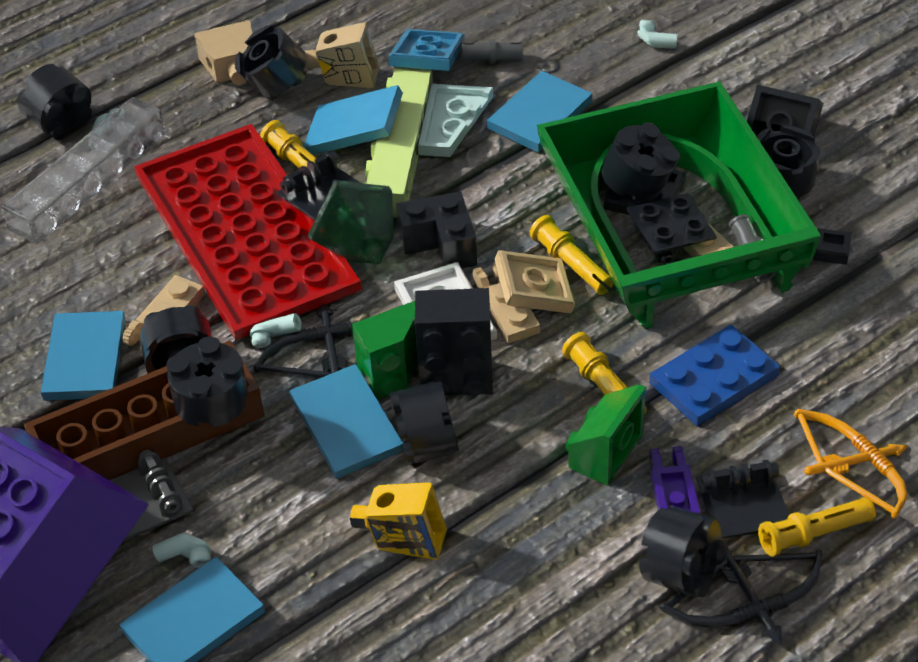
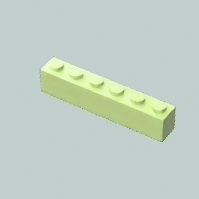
M395 67L393 77L387 78L386 88L399 85L403 95L390 136L372 140V160H367L366 163L367 182H362L369 190L360 195L361 202H366L368 216L397 217L396 203L410 201L419 159L418 143L431 84H433L432 69Z

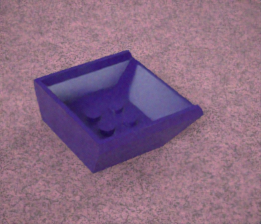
M1 426L0 653L13 662H38L143 512L145 513L149 503L24 430Z

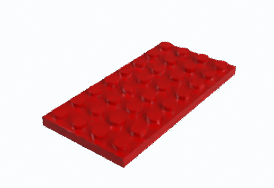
M252 124L134 166L136 177L200 283L204 286L206 293L235 340L249 336L251 329L256 324L295 313L299 316L319 308L323 303L329 304L362 290L360 279L320 221H314L277 195V192L281 190L280 182L283 181V177L287 174Z

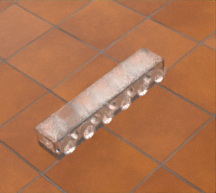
M131 97L1 206L8 230L38 245L166 133L161 109Z

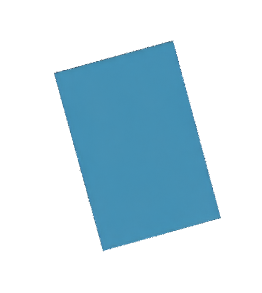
M407 29L388 55V66L449 71L461 51L462 42H465V34Z
M541 71L487 120V129L539 152L543 147L538 136L537 125L579 115L592 102V93Z
M399 85L319 105L303 147L312 155L390 136L403 95Z
M124 311L58 313L54 315L41 388L43 401L86 399L116 387L123 342L122 337L126 321Z
M356 364L290 390L291 400L336 479L403 451L401 439Z
M215 557L121 622L119 626L121 632L148 662H197L264 614L265 609L260 600Z

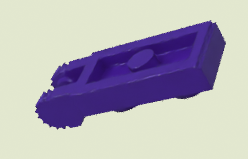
M673 447L671 457L674 466L663 467L662 456L658 448L649 449L651 480L657 509H670L668 505H673L700 514L690 465L686 464L683 447Z

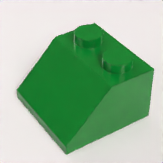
M415 301L352 324L357 367L377 400L390 396L391 392L407 389L418 368Z
M639 384L605 394L597 406L593 405L590 407L579 431L574 430L567 440L566 451H568L569 469L608 486L643 436L646 400L645 386Z

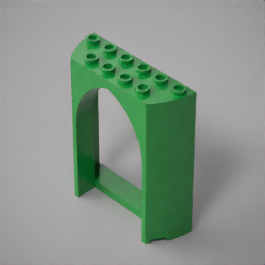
M720 81L537 125L540 143L629 313L645 329L653 327L654 303L777 271L773 280L781 293L787 292L794 286L791 280L802 266L804 268L809 266L815 255L821 238L819 231ZM646 122L656 125L660 129V133L680 153L676 166L692 172L714 187L723 197L735 217L747 214L758 237L763 238V240L637 272L606 215L599 198L600 191L605 183L602 177L603 161L618 132L627 126H642Z

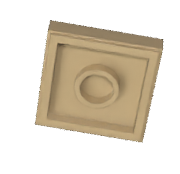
M498 250L495 263L506 305L572 313L575 301L562 259Z

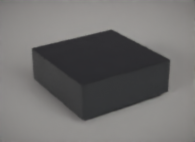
M818 228L821 238L813 260L847 265L852 233Z

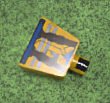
M432 483L378 485L373 489L369 504L353 505L350 513L352 528L370 529L378 549L427 559H439L447 526Z

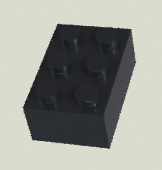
M489 288L415 291V330L420 385L441 381L445 396L493 394Z

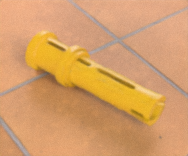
M273 120L262 129L261 138L267 146H271L276 150L277 156L280 159L291 161L298 168L301 166L307 167V163L310 161L315 163L316 157L303 147L301 139L296 134H290L285 130V125L281 121Z
M543 215L538 218L531 226L529 231L530 238L535 242H541L547 248V253L551 257L562 259L598 295L607 293L609 290L600 281L602 280L612 288L614 282L610 275L574 244L575 240L570 232L562 231L555 225L556 221L552 216Z
M578 332L564 343L562 354L566 359H572L579 367L580 375L584 379L592 380L604 395L628 388L609 367L608 357L605 353L598 352L591 344V338L587 333Z
M862 497L858 500L806 516L803 513L795 512L790 514L786 520L776 523L765 521L759 524V540L765 553L774 557L786 548L793 546L806 547L815 537L873 521L876 517V511L873 502L866 497Z

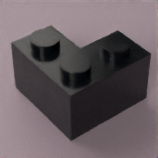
M462 192L396 203L398 233L405 255L438 249L443 266L456 262L459 263L462 269L477 266L476 235Z

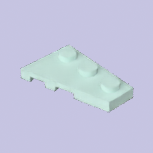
M431 84L418 143V154L451 157L493 98V87Z

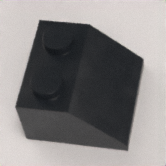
M757 84L747 123L756 137L759 133L771 128L770 132L780 131L781 126L798 127L815 136L824 103L818 98Z

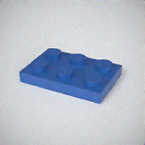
M730 324L651 372L649 383L698 427L779 376L780 366Z

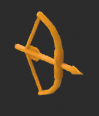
M797 409L794 416L799 419L818 463L805 467L804 473L807 476L825 472L890 512L893 519L897 518L906 503L908 493L905 481L895 469V465L886 456L894 454L899 456L908 446L888 444L887 447L877 449L864 434H860L847 423L828 414ZM806 420L822 423L839 431L850 439L852 445L861 453L843 458L836 454L822 457ZM870 461L883 476L888 477L895 487L898 497L896 506H891L842 476L841 473H848L849 466Z

